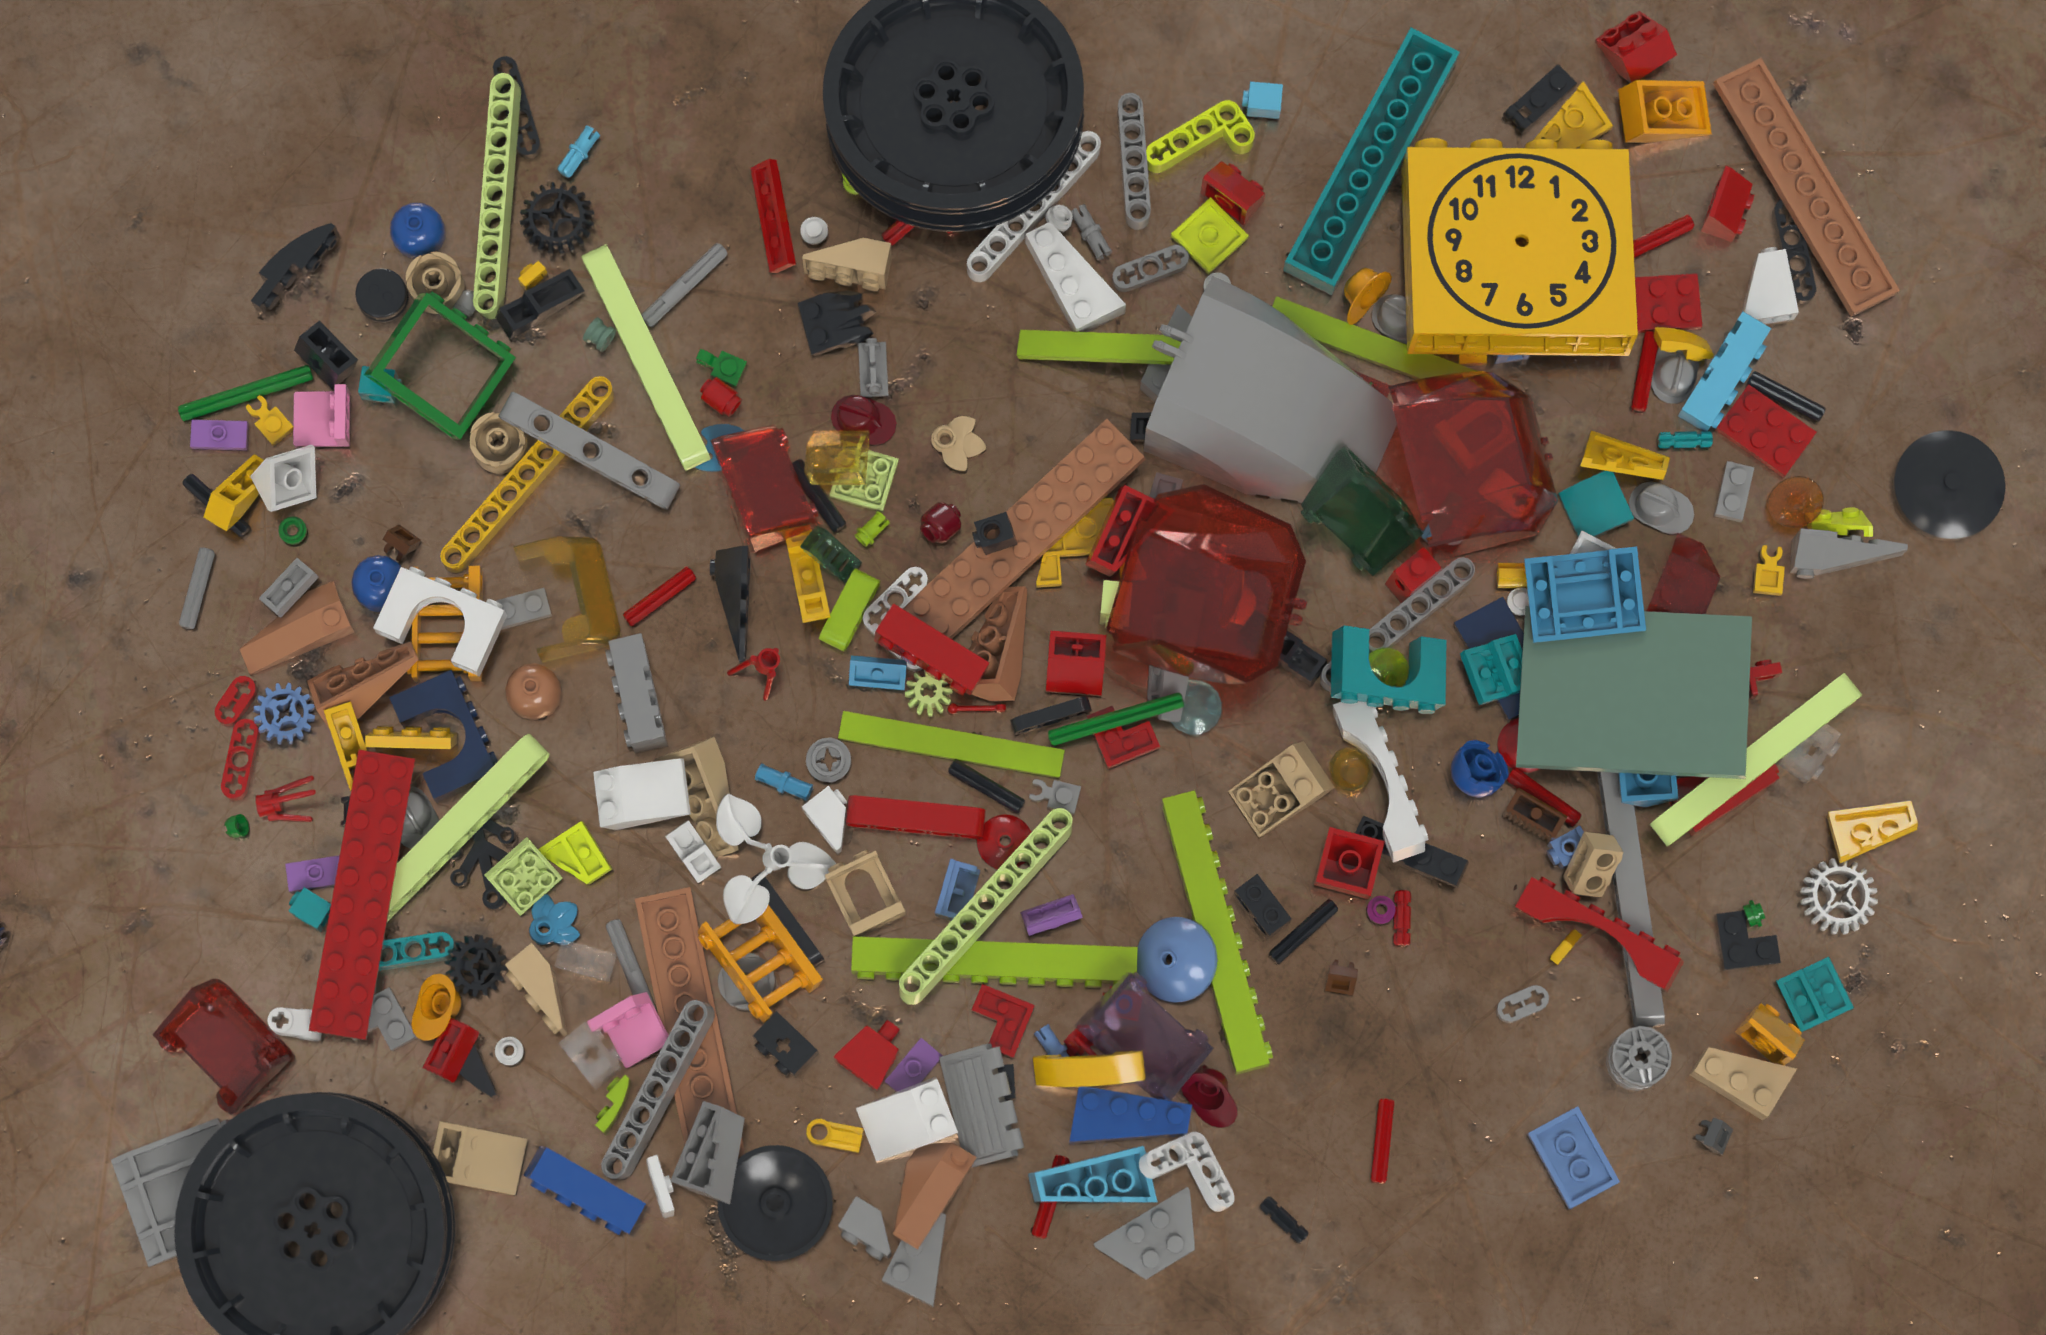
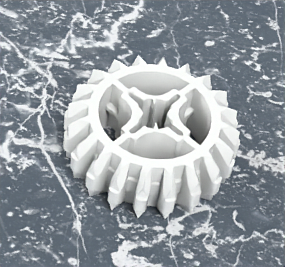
M1835 858L1829 860V867L1822 861L1818 864L1819 870L1812 868L1809 872L1813 878L1805 877L1803 880L1809 887H1804L1800 890L1801 894L1808 896V898L1800 901L1801 905H1810V908L1804 911V914L1807 916L1813 913L1816 916L1811 920V923L1814 925L1819 920L1823 922L1820 926L1821 931H1825L1830 925V931L1833 935L1838 932L1839 926L1843 935L1849 933V926L1853 931H1857L1860 929L1859 923L1866 925L1868 919L1865 915L1872 916L1875 913L1868 905L1873 906L1878 903L1877 899L1870 897V895L1877 893V888L1868 887L1874 879L1870 877L1865 880L1862 877L1866 874L1867 870L1863 868L1859 873L1855 871L1858 866L1857 862H1853L1849 868L1847 867V861L1839 863L1838 866ZM1842 875L1850 880L1840 885L1833 880L1829 881L1826 877ZM1819 884L1823 887L1822 891L1826 894L1827 898L1826 903L1822 907L1817 897ZM1855 886H1857L1860 893L1859 908L1855 906L1856 902L1851 896ZM1847 887L1839 902L1836 901L1831 906L1830 904L1834 900L1836 893L1843 891ZM1838 908L1845 913L1849 912L1852 916L1849 918H1836L1828 913L1832 909Z

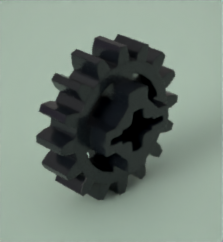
M476 934L473 939L472 936L466 935L464 936L465 943L461 941L454 942L457 947L456 951L448 950L452 959L445 961L444 964L451 966V970L445 974L446 976L454 977L452 982L454 987L459 986L458 992L463 994L468 992L469 996L476 997L479 992L480 995L486 996L488 994L487 988L496 990L497 986L494 982L496 980H504L500 975V971L507 970V967L501 965V961L507 957L506 955L498 954L502 947L498 944L492 945L494 939L489 937L484 939L483 935ZM487 952L489 953L492 961H490V959L487 957ZM479 962V967L473 969V963ZM460 970L465 974V979L462 977Z

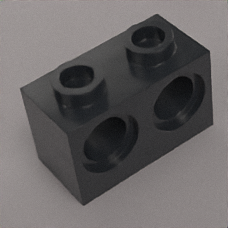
M1258 874L1234 891L1233 896L1267 940L1290 924L1292 918Z

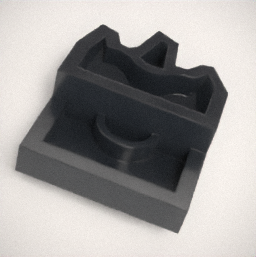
M850 290L829 292L798 302L811 355L818 356L839 347L845 349L863 342L874 334L870 327H864L863 324L865 320L877 312L871 305L858 306L859 301L862 299V293Z

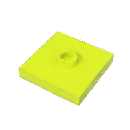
M1211 197L1171 233V237L1187 250L1193 260L1208 275L1249 238V235Z

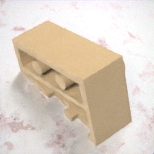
M1708 1047L1703 1051L1689 1075L1759 1119L1764 1120L1770 1115L1797 1069Z

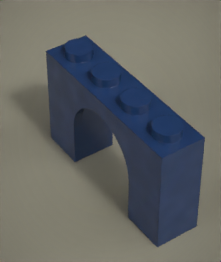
M452 670L389 697L403 728L435 714L451 715L457 718L464 726L465 743L461 752L451 761L422 773L436 803L472 788L498 762L494 751L489 753L485 746L489 739L483 726L477 727L474 721V717L478 716L472 701L466 702L463 696V692L467 691L461 676L455 677Z

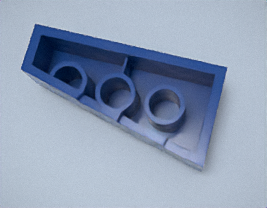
M1087 1086L1079 1087L1069 1145L1182 1137L1188 1133L1192 1105Z
M539 1146L523 1174L524 1177L532 1181L530 1186L543 1193L548 1189L557 1194L555 1200L568 1207L572 1203L582 1208L580 1214L594 1222L597 1217L607 1222L605 1228L617 1235H620L622 1231L628 1234L631 1232L646 1205L643 1201L544 1146Z

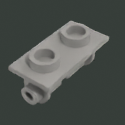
M868 338L866 343H858L861 396H888L886 342H877L876 338Z

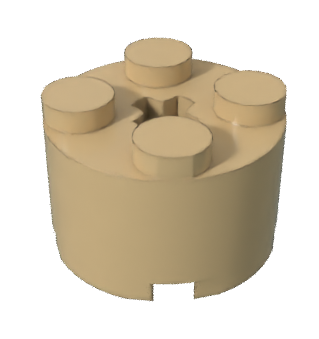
M430 252L423 256L420 255L410 263L407 269L406 285L413 302L420 293L427 292L429 294L432 291L445 300L443 304L452 310V307L465 290L461 271L456 262L447 254ZM439 279L440 283L438 285L431 286V282L436 283ZM428 306L425 309L427 313L438 314Z
M492 412L481 416L473 424L470 432V448L476 461L482 468L497 475H502L510 472L528 452V440L525 432L498 417L500 413ZM498 439L500 442L503 441L504 444L498 446L494 444V441Z

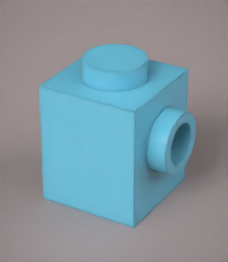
M1250 81L1249 90H1243L1242 107H1247L1246 116L1279 119L1283 84Z

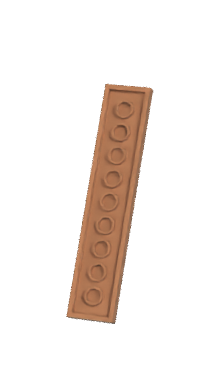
M1762 58L1716 79L1713 83L1715 89L1849 315L1852 317L1896 295L1900 291Z
M1106 419L1006 511L1018 545L985 555L982 547L977 548L975 542H973L903 609L953 639L1146 460L1145 457ZM993 529L989 531L987 539L997 538L1000 530Z
M691 887L635 898L657 1012L668 1035L688 1002L692 1000L702 1001L710 1004L715 1011L714 1021L674 1094L684 1145L687 1142L703 1101L721 1106L737 1114L704 949L698 939L699 925ZM701 1006L694 1011V1019L699 1021L704 1015V1010ZM688 1032L683 1033L680 1038L681 1045L685 1047L690 1042ZM674 1057L668 1060L670 1072L674 1071L677 1066V1061ZM742 1137L738 1159L745 1154Z

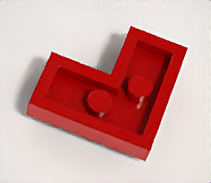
M1112 705L1087 715L1086 718H1093L1115 710ZM1150 721L1125 731L1119 726L1093 734L1107 769L1160 748Z
M982 984L971 1011L997 1021L988 1044L991 1043L992 1048L1000 1047L1002 1055L1014 1059L1035 1005Z

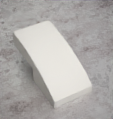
M689 820L665 835L697 883H700L721 868Z

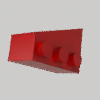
M1122 486L1118 490L1085 565L1110 577L1175 508L1129 486Z

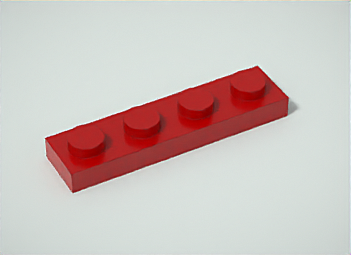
M767 159L751 167V174L769 272L779 273L796 265L777 160Z

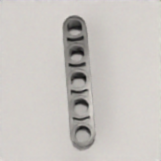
M1126 93L1119 99L1117 111L1125 220L1130 228L1141 230L1148 225L1151 212L1143 103L1141 98L1135 93ZM1131 104L1137 108V111L1127 113L1123 110V107ZM1135 131L1139 134V137L1133 140L1128 139L1125 133ZM1137 157L1141 163L1137 166H1131L1128 164L1127 159ZM1133 183H1138L1143 187V190L1137 193L1132 192L1129 186ZM1141 210L1145 213V216L1141 219H1135L1131 216V212Z

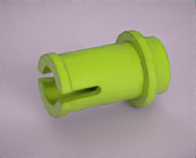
M877 511L862 528L858 527L856 529L857 533L854 536L865 547L869 544L873 545L874 539L890 522L881 512Z

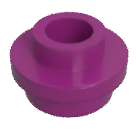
M1386 896L1372 898L1367 906L1368 917L1377 924L1388 923L1395 915L1393 901ZM1384 905L1387 911L1385 914H1379L1376 911V907Z

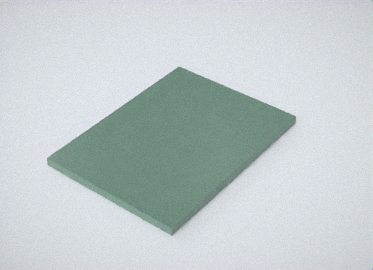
M1525 606L1516 767L1745 779L1752 616L1644 611L1646 631L1533 643L1529 606Z

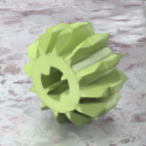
M925 670V677H921L920 673L915 672L914 678L917 682L908 680L906 683L909 688L913 689L905 691V697L913 698L909 701L908 706L913 708L919 705L917 708L918 715L923 713L924 708L927 709L928 717L933 716L932 708H936L939 713H943L944 709L940 703L950 705L951 700L946 695L953 693L950 687H945L948 683L942 679L936 680L925 673ZM927 687L929 690L935 689L933 691L934 697L930 698L928 695L923 697L924 688Z

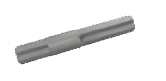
M719 243L713 245L641 314L644 322L650 327L654 326L727 256L726 249Z
M615 919L608 922L606 929L632 995L647 992L655 1007L621 920Z

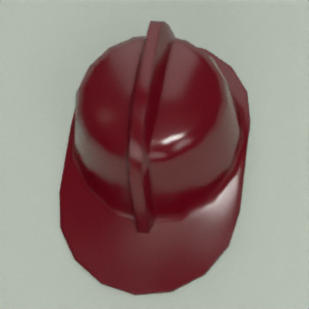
M848 395L838 400L832 408V424L844 436L865 444L879 445L890 440L895 433L897 424L895 415L890 408L880 402L860 395Z
M1204 1064L1200 1066L1197 1072L1184 1078L1181 1083L1182 1092L1197 1115L1204 1122L1219 1128L1228 1127L1234 1123L1238 1116V1108L1228 1092V1081L1224 1074L1216 1069L1208 1068Z

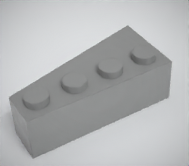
M642 634L608 641L610 649L605 650L608 665H614L616 676L611 677L614 692H620L622 703L617 705L621 720L625 719L628 730L624 731L627 747L632 746L636 754L668 746Z

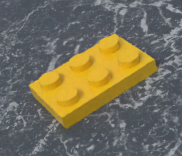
M382 725L377 726V728H374L373 731L365 736V747L451 749L457 744V732H450V727H433V730H430V732L422 731L420 726H406L401 731H394V726Z

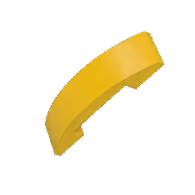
M810 519L783 524L803 623L831 618Z
M1142 1051L1061 1057V1055L1033 1056L1036 1085L1100 1086L1146 1079Z

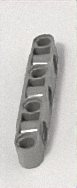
M515 392L510 393L498 415L500 419L663 509L668 510L681 486L668 476ZM537 416H542L546 419L548 426L545 431H538L534 427V419ZM586 443L593 444L596 448V456L592 459L587 458L583 453V447ZM636 470L643 472L645 475V482L641 486L636 485L632 480V475Z

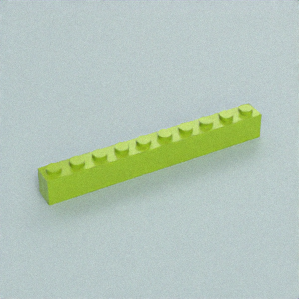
M1194 790L1163 798L1161 804L1193 921L1199 923L1208 931L1216 947L1217 968L1210 984L1234 1073L1238 1075L1268 1067L1270 1064L1269 1059L1273 1058L1269 1041H1263L1261 1032L1265 1031V1025L1262 1015H1256L1254 1004L1258 1003L1254 987L1249 988L1246 979L1247 976H1250V970L1247 960H1241L1239 949H1243L1239 932L1234 933L1231 922L1235 921V915L1232 905L1227 906L1224 895L1228 894L1225 879H1219L1216 868L1221 867L1217 851H1211L1209 841L1213 840V835L1209 823L1204 824L1202 814L1206 813L1202 796L1197 797Z
M853 936L852 974H857L858 979H874V975H886V980L899 981L906 970L935 939ZM975 941L945 974L943 982L958 983L960 978H971V983L987 984L988 979H999V984L1015 985L1017 980L1028 981V985L1044 986L1045 981L1056 982V986L1073 987V982L1085 983L1087 988H1101L1102 983L1113 984V987L1130 989V984L1136 985L1138 947ZM945 943L942 947L947 951H951L957 946L953 943ZM928 963L923 968L927 971H935L938 966L934 963Z

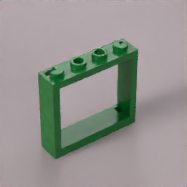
M432 291L429 294L427 292L420 293L364 376L452 439H461L516 357L509 353L511 348L499 340L494 342L487 337L489 332L478 324L472 326L465 320L467 316L456 308L450 310L443 304L445 300ZM427 306L501 359L458 423L384 371Z

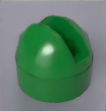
M242 814L233 815L226 819L224 823L227 829L226 834L230 837L239 838L248 834L249 824L246 817Z

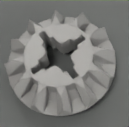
M822 738L813 743L807 752V768L810 774L820 782L833 783L842 779L850 769V752L847 746L838 739ZM826 749H829L832 758L841 759L832 763L830 772L826 764L819 762L825 759Z

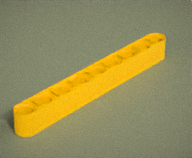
M602 376L594 377L559 416L587 431L614 399L611 382ZM600 386L608 389L606 395L602 397L594 395L595 389ZM581 407H586L590 410L589 414L583 418L577 417L575 413ZM537 440L443 547L440 557L447 571L455 574L463 572L565 455ZM543 449L553 450V455L549 459H541L539 457ZM527 469L535 471L532 479H521L523 471ZM508 490L517 492L515 499L512 501L502 499L503 494ZM496 511L498 517L493 522H487L484 520L486 513ZM471 532L480 534V538L475 543L466 542V537ZM452 553L462 555L461 560L456 564L447 562L449 555Z

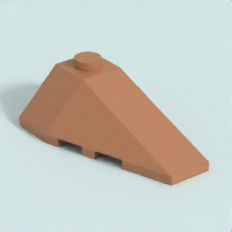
M334 581L306 592L281 618L278 616L240 648L250 675L355 633Z
M1025 586L1008 587L987 610L985 614L986 621L980 631H975L971 637L973 643L969 650L989 662L987 671L971 695L989 701L1015 700L1022 670L1027 588Z
M412 642L383 650L376 658L368 661L364 657L356 659L355 665L344 669L341 665L332 667L307 681L316 710L328 728L323 710L351 702L356 719L358 720L419 660Z
M953 1142L927 1144L916 1148L905 1165V1176L901 1186V1198L897 1209L893 1235L918 1250L967 1177L977 1157Z

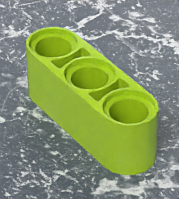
M855 568L830 614L831 618L827 619L819 640L845 652L881 581Z

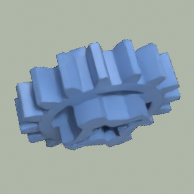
M276 683L275 691L272 692L267 687L265 689L266 697H257V701L261 706H254L253 712L260 715L254 717V723L262 724L258 728V732L261 734L267 731L268 741L273 737H277L278 745H281L283 739H287L289 744H293L294 736L302 740V731H311V726L307 722H314L315 716L309 714V712H312L315 706L314 704H307L310 700V695L301 696L302 688L300 686L293 691L291 690V683H287L286 689H281L280 684ZM278 697H287L284 700H275ZM298 703L303 709V718L296 712ZM290 706L289 716L285 715L279 721V711L284 712ZM265 710L272 715L271 725L266 720ZM287 727H292V728H294V729L289 730V731H281L282 728H287Z

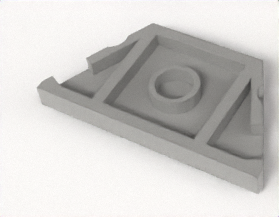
M1188 1187L1184 1188L1093 1244L1094 1247L1145 1280L1195 1250L1190 1189Z

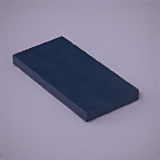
M1503 597L1459 619L1453 624L1467 649L1516 634L1523 651L1524 633ZM1520 693L1496 700L1507 721L1519 716Z

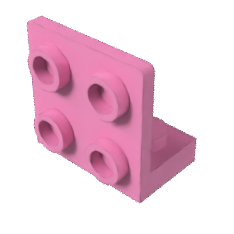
M335 384V391L294 393L293 444L295 447H305L308 445L315 447L350 446V391L346 384Z
M647 992L629 996L587 1021L592 1032L603 1029L604 1033H608L625 1068H629L661 1050L669 1036Z

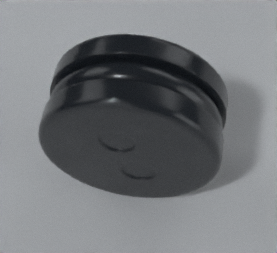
M384 268L371 270L361 277L356 286L355 297L361 312L374 322H392L398 319L408 306L409 293L403 279L392 270Z

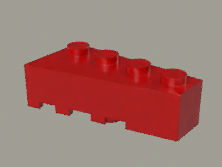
M894 603L875 631L874 642L901 656L902 659L911 665H917L924 669L925 673L936 680L942 679L949 683V687L960 695L967 693L971 696L989 667L988 661Z

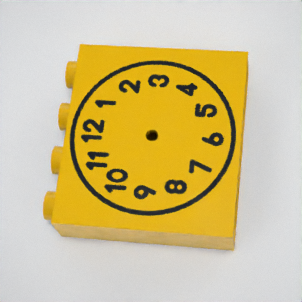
M1439 138L1422 139L1415 143V147H1407L1401 169L1407 354L1629 356L1638 336L1629 149H1613V144L1606 140L1586 141L1580 145V149H1558L1557 142L1549 139L1530 141L1525 145V148H1503L1501 141L1489 138L1472 142L1470 148L1448 147L1447 141Z

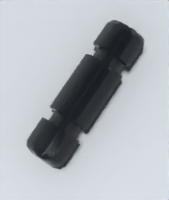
M1268 1196L1260 1204V1209L1267 1215L1270 1214L1272 1216L1271 1219L1286 1233L1289 1232L1291 1234L1290 1237L1299 1244L1302 1243L1309 1232L1302 1225L1299 1226L1296 1219L1282 1206L1279 1208L1277 1206L1278 1203Z

